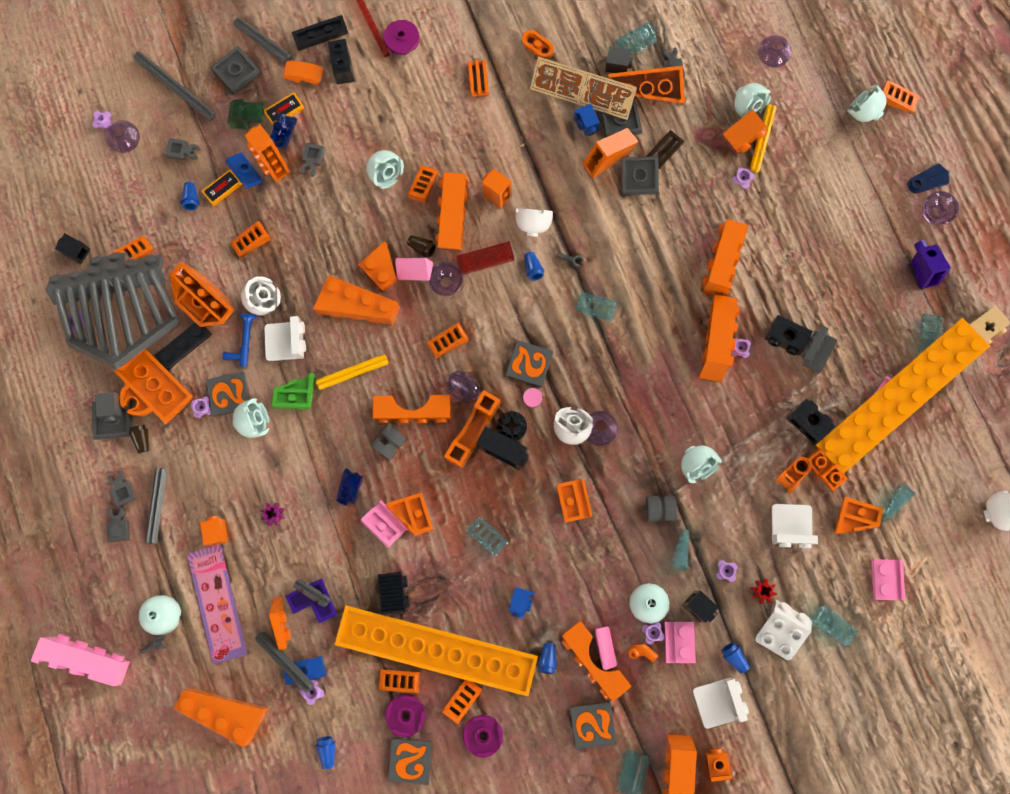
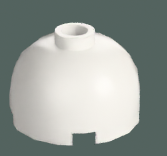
M516 209V224L521 231L527 232V236L538 237V233L547 231L552 223L553 211Z
M254 277L243 287L241 292L242 304L250 313L266 315L274 311L280 304V291L278 287H274L270 279Z
M571 407L560 409L556 413L554 420L555 434L559 440L570 445L583 443L591 434L593 419L587 412L577 408V411L571 410Z
M1003 490L988 498L986 502L987 510H984L983 513L986 521H991L995 528L1010 531V494L1008 490Z

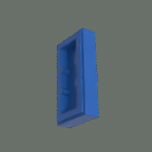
M242 152L226 158V164L246 189L262 183V178Z
M323 656L294 662L310 680L326 676ZM283 670L285 684L288 685L295 683L291 679V677Z

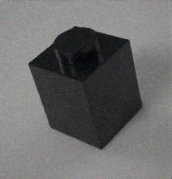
M65 233L58 240L55 247L62 255L79 264H82L90 251V248L83 242Z

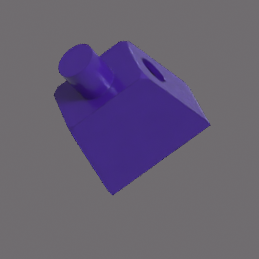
M925 240L915 243L914 247L917 253L912 259V265L920 288L925 289L940 285L951 269L938 245L927 246Z

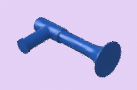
M238 314L243 320L240 353L223 352V360H239V366L248 367L251 324L258 316Z

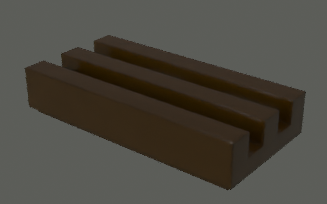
M671 130L646 156H653L670 137H673L657 155L658 159H660L678 141L671 151L659 161V169L684 144V140Z

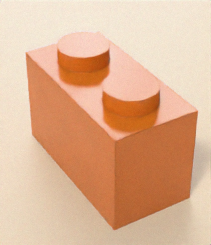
M752 109L726 130L723 136L737 154L740 152L744 153L751 147L750 144L755 140L759 141L766 135L767 126Z
M494 168L490 173L487 172L482 178L483 195L501 209L512 196V181Z

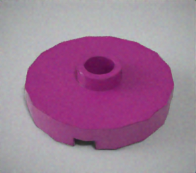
M397 20L387 26L384 32V41L392 53L406 55L417 48L419 32L412 22Z
M412 695L396 697L389 703L385 713V720L392 733L402 737L416 734L422 728L426 718L424 705L418 698ZM403 712L409 713L408 719L403 718Z
M478 715L468 721L463 730V742L466 749L477 757H488L496 753L503 742V731L499 722L489 715ZM485 732L487 738L481 739L479 734Z

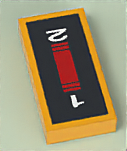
M293 92L265 109L264 113L273 127L302 111L304 106Z
M229 169L201 192L215 206L238 189L242 183L232 170Z

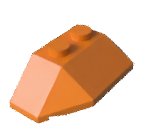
M180 261L169 274L174 303L200 327L223 325L234 312L230 299L204 275L184 262Z

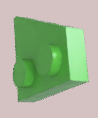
M310 373L308 377L298 381L295 379L286 385L274 388L273 409L311 410L315 380L314 373Z

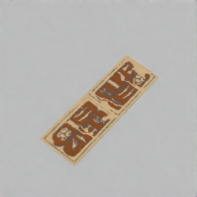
M538 57L530 89L582 106L591 104L594 110L628 120L637 87Z

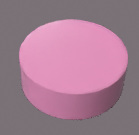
M530 388L525 391L523 401L526 406L536 408L542 402V394L538 389Z

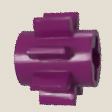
M276 502L274 506L266 503L267 508L260 510L264 516L261 520H268L267 526L271 527L273 522L279 526V521L285 519L282 516V512L285 509H278L279 503ZM274 512L276 513V516L272 517L270 516V513Z

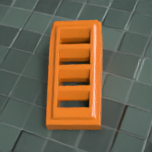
M887 80L882 87L887 100L886 105L913 113L919 95ZM909 99H912L911 105L907 104Z
M421 165L408 192L409 199L427 204L439 170ZM424 171L432 173V177L423 174ZM421 178H425V179H428V180H430V181H429V182H426V181L421 180ZM419 183H420V184H423V185H426L427 187H426V188L421 187V186H419ZM417 189H418V190L424 191V193L422 194V193H419V192H416V191H417Z
M257 221L231 241L230 244L238 257L242 258L271 240L261 222ZM258 231L261 233V236L259 237L256 234ZM253 235L256 240L252 241L250 236ZM245 239L250 243L248 246L244 242ZM241 243L244 249L241 251L237 244Z
M142 235L112 253L130 252L132 254V257H129L130 260L144 258L155 249L145 236ZM143 243L146 249L143 250L139 244ZM135 247H136V248L138 249V251H139V253H137V254H136V252L133 250Z
M458 322L429 340L427 344L435 359L469 340ZM458 332L461 338L457 339L454 333ZM449 335H451V337H452L453 340H454V342H453L452 344H451L450 340H449L448 337H447V336H449ZM442 339H444L447 343V347H444V345L442 344ZM436 342L441 348L439 352L434 345Z
M380 669L379 690L419 693L421 672ZM386 674H390L389 686H385ZM394 675H397V687L393 686ZM402 675L405 676L404 687H401ZM409 676H413L412 688L409 687Z
M464 680L442 712L458 724L483 689L472 681ZM467 685L476 693L472 695L464 687ZM462 692L471 700L468 702L459 694ZM457 699V700H459L461 703H463L466 707L463 709V708L460 707L458 704H456L454 701ZM452 706L461 714L458 716L449 708Z

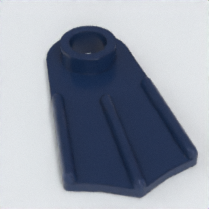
M938 163L911 178L907 184L908 189L912 193H921L950 183L949 171ZM914 182H918L920 186H915Z

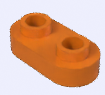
M528 30L523 34L522 45L536 57L548 60L552 58L554 46L550 41L534 30Z

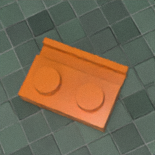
M584 478L556 484L565 523L593 517Z

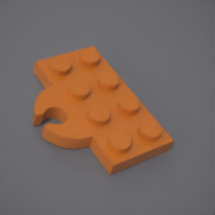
M147 349L143 350L121 368L114 370L126 383L121 389L119 396L121 407L125 409L131 400L137 401L136 406L127 411L132 416L142 417L154 412L167 424L194 399Z

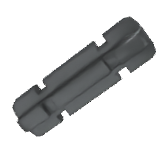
M298 579L293 587L296 590L302 591V594L313 601H318V604L326 607L330 602V597L325 594L322 595L321 591L310 584H306L302 579Z

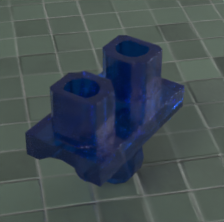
M279 113L276 122L273 123V130L270 138L277 147L287 149L297 122L296 117H289Z
M346 468L343 471L336 501L344 506H347L349 502L354 504L357 501L360 487L363 483V476L357 472L351 473Z

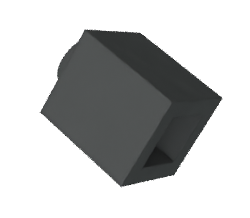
M610 46L605 72L621 73L627 72L628 68L631 69L633 57H630L631 50Z
M116 392L95 394L96 417L104 420V422H115L117 418H123L119 399L120 395Z

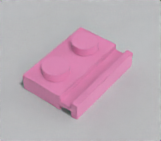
M382 501L374 506L360 521L387 548L408 530Z
M871 560L873 599L905 600L903 560Z
M664 622L665 663H696L694 622Z

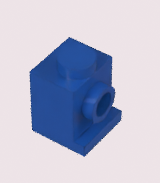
M591 104L574 110L573 119L575 122L577 121L579 130H583L585 136H592L599 131L600 122Z
M515 587L509 611L513 612L512 616L524 619L525 611L530 612L532 604L529 596L534 597L535 592Z

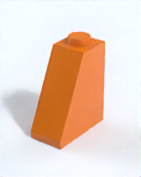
M628 128L599 140L595 143L582 165L590 176L595 178L620 161L621 158L629 155L637 145L638 140Z

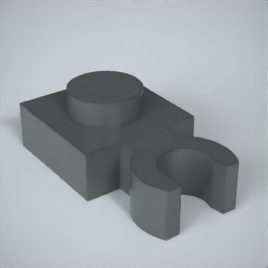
M676 47L673 48L672 55H669L667 49H664L663 57L666 61L663 62V68L683 65L682 58L676 59L678 54Z
M169 138L165 156L184 161L186 156H189L192 160H198L197 155L192 154V152L195 150L200 151V148L195 144L189 145L184 140Z
M306 143L302 155V161L305 163L301 166L302 175H305L307 169H311V177L315 176L316 170L314 167L315 165H321L325 153L323 146Z
M117 471L118 479L114 480V477L109 475L108 481L114 484V488L110 489L116 506L122 507L137 500L131 483L129 481L124 482V473Z
M119 507L120 512L118 515H115V509H109V516L112 518V522H107L108 542L130 540L129 521L123 520L126 515L124 507Z

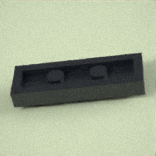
M342 15L292 32L298 51L349 34Z
M193 323L155 354V357L169 371L212 334L206 327H200Z

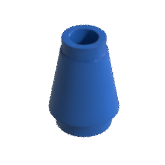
M193 182L184 183L180 203L185 210H195L199 205L195 183Z
M535 252L526 253L524 255L526 276L531 281L541 279L544 276V268Z
M731 642L721 650L723 658L740 674L745 673L750 668L739 645Z
M544 643L537 664L539 667L538 672L554 674L555 669H557L555 644Z
M332 736L318 738L315 747L322 769L333 768L335 741H333Z

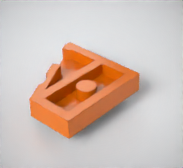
M385 241L358 264L383 293L397 281L388 245Z
M422 492L386 503L387 508L414 536L434 530Z
M843 497L834 534L879 528L884 508Z
M278 596L274 597L269 617L278 650L287 649L288 642L291 640L290 629L287 628L283 598Z

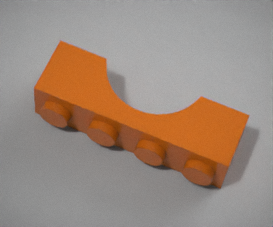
M485 390L482 391L467 423L444 456L445 460L463 469L475 449L476 442L484 427H488L501 404L499 398Z
M431 395L428 402L417 410H405L399 407L393 396H373V419L379 425H387L389 422L406 425L409 424V421H416V424H428V421H435L436 424H446L447 421H451V396Z
M578 621L561 635L563 637L562 644L568 651L570 649L576 654L574 657L575 661L580 667L584 665L589 672L586 675L593 684L597 682L601 686L599 692L606 700L610 698L614 702L632 687L618 669L607 671L593 664L589 656V645L593 636L581 621Z

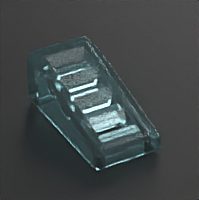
M650 22L617 39L616 44L618 48L627 49L624 45V42H627L628 49L631 50V53H634L656 43L657 35Z
M582 292L576 310L611 322L618 302ZM585 299H589L587 307H583ZM592 301L596 302L594 309H590ZM599 304H603L601 312L597 311ZM606 307H610L609 312L604 313Z
M923 313L919 353H922L943 334V316ZM927 322L937 323V325H929Z
M901 483L896 486L883 511L881 522L889 521L915 495V492L908 485Z
M480 516L466 530L495 557L509 543ZM482 523L484 526L477 534L473 532ZM486 528L490 531L481 539L479 536ZM493 533L495 537L487 544L485 541ZM497 539L501 540L494 549L491 548Z
M683 530L680 535L670 570L686 571L688 569L689 530Z
M820 606L812 618V623L845 647L850 645L858 632L857 629L828 607ZM832 619H834V621H833V623L831 624V626L828 627V625L830 624V622L832 621ZM839 624H841V626H840V628L838 629L837 633H835L837 627L839 626ZM847 628L848 631L844 638H842L841 636Z

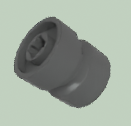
M387 424L381 431L382 436L376 437L370 446L388 460H391L397 453L396 448H400L407 439Z
M675 495L663 496L662 499L658 496H647V521L655 522L661 518L665 521H676L677 504Z

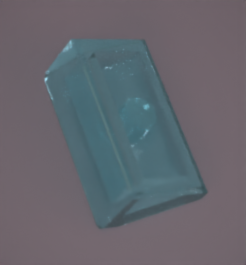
M629 749L626 750L617 791L625 794H642L650 762L649 755Z

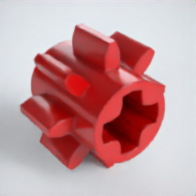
M764 579L763 584L756 580L757 586L750 588L755 594L752 598H759L760 604L764 603V599L771 603L770 597L777 595V593L773 592V588L776 585H769L768 579ZM762 588H767L766 595L760 594Z

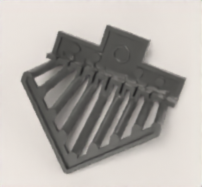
M115 252L108 256H96L90 259L87 270H75L68 274H56L50 277L46 292L53 305L58 307L68 346L113 369H119L177 326L180 320L161 284L166 282L162 272L164 263L162 255H149L145 258L129 260L127 252ZM150 285L155 287L170 316L164 322L150 291ZM140 287L156 323V328L150 332L137 295V288ZM126 290H128L142 334V338L135 343L124 299ZM114 293L127 344L126 350L122 353H119L111 303ZM101 296L104 304L110 351L107 346L100 306ZM90 298L92 302L100 350L97 349L98 344L96 342V337L94 333L92 318L88 304ZM78 300L80 301L89 344L86 343L87 339L85 337L82 321L77 306ZM66 303H69L78 339L73 334L65 306Z

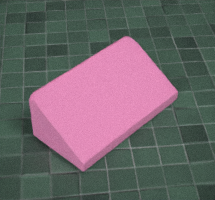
M427 258L395 259L398 280L430 281L433 262Z
M609 627L596 628L594 633L602 669L607 670L616 667L617 662Z

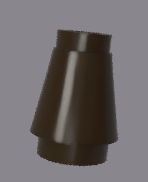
M413 235L408 238L407 245L421 256L430 258L434 254L436 245L432 240Z
M139 425L129 428L130 438L138 454L150 451L149 435L146 426Z

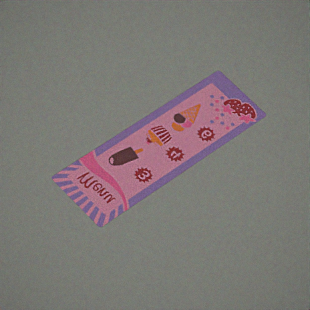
M221 544L188 553V561L213 664L247 655Z

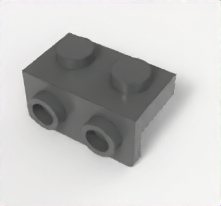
M822 325L819 331H814L811 337V341H813L811 346H806L802 357H804L803 366L818 373L822 372L837 344V339L827 335L829 328Z

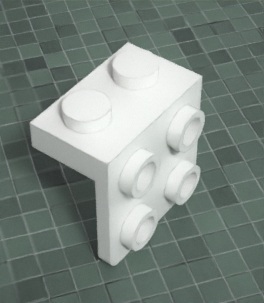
M298 316L290 317V322L265 325V352L268 361L304 358V352L306 351L305 340H303L305 325Z
M774 504L772 506V544H779V547L791 548V544L799 545V548H811V545L818 544V536L812 535V507L809 505Z
M776 600L772 605L770 617L756 635L755 640L784 659L791 660L811 633L812 620L804 613H798L793 610L787 603H781Z
M729 677L693 689L694 698L705 728L709 729L736 720L738 722L748 720L746 714H749L745 701L742 702L740 694L742 689L739 681L736 682L734 678Z

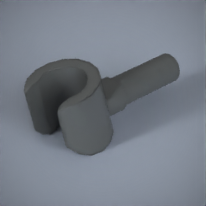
M561 252L558 253V257L571 262L572 267L576 269L580 268L581 265L576 264L575 260L584 261L580 255L571 257Z
M166 636L154 638L151 645L140 650L141 654L152 649L167 648L168 644H162V640Z

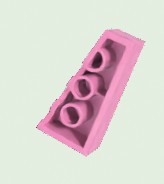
M58 634V636L40 637L31 662H50L48 667L55 669L69 668V673L85 676L86 673L88 674V679L111 686L122 684L130 661L124 660L125 656L117 653L107 654L106 649L94 647V649L87 647L88 643L83 641H70V637L63 634Z

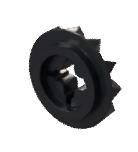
M510 411L503 413L497 421V432L514 441H518L527 431L526 419L519 412ZM511 419H513L514 424L520 425L514 428L513 434H511L510 428L503 427L509 425Z

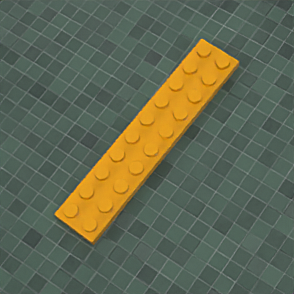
M961 318L815 446L819 449L821 448L833 464H837L841 471L845 473L986 351L990 345L964 318Z
M345 605L334 644L524 696H529L538 659L537 655Z

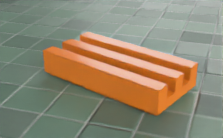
M482 59L480 62L479 60H475V62L468 61L471 97L489 95L486 59ZM481 66H483L485 91H481L479 70ZM472 67H476L478 92H474Z

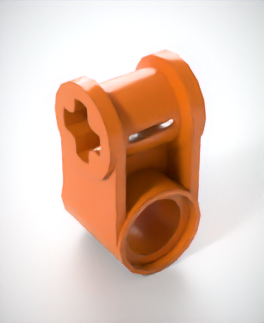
M805 457L793 460L774 481L787 489V493L790 494L810 472L811 462ZM797 462L804 464L805 469L803 472L797 469Z

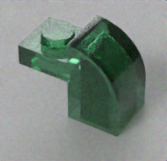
M243 99L231 101L228 112V124L231 129H249L250 123H263L264 104L244 102Z

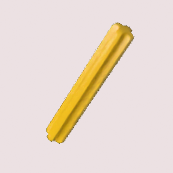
M768 104L765 109L762 121L767 126L766 135L756 142L749 168L751 172L758 173L761 168L776 111L775 105Z
M385 354L317 379V387L320 390L388 365L389 361Z

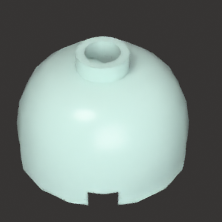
M750 83L740 87L736 92L734 100L737 114L742 118L752 109L755 113L759 111L761 114L770 102V90L758 83Z
M877 84L871 86L873 90L870 92L867 90L862 92L851 103L850 106L853 108L847 110L857 121L869 122L873 119L876 121L884 114L883 110L887 100Z
M381 150L369 158L366 171L369 179L376 186L385 189L398 181L396 178L399 174L402 175L404 164L403 160L395 153Z
M257 399L244 401L234 410L233 426L244 437L255 438L263 436L269 430V428L266 429V423H269L267 410L262 403L258 404L256 402Z
M691 446L685 451L686 454L681 461V469L690 483H696L695 479L701 477V480H704L712 475L719 468L717 463H721L722 460L708 446Z
M647 583L640 585L634 589L630 596L629 606L631 612L636 619L643 623L652 624L659 622L669 611L670 602L668 595L663 588L656 584Z
M157 595L147 599L142 604L138 619L141 627L146 632L153 635H165L172 632L178 626L181 609L174 598Z

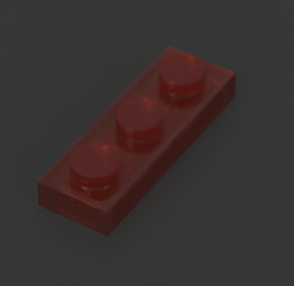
M510 241L456 256L461 275L515 261Z

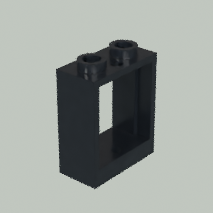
M487 426L484 427L476 442L479 450L517 470L521 466L525 467L529 459L527 447Z

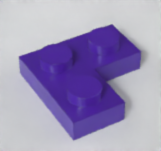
M323 578L310 583V585L321 591L322 595L325 594L330 597V602L326 607L318 604V601H313L302 594V591L296 590L285 595L293 614L312 606L318 623L338 615Z

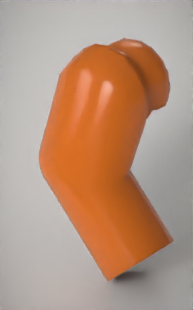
M644 643L632 645L628 649V656L631 659L645 656L653 663L659 656Z

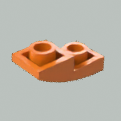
M286 61L282 78L297 83L303 80L319 86L324 67L300 61Z
M817 448L807 457L812 465L811 470L831 491H835L848 479L838 465L833 464L821 448Z

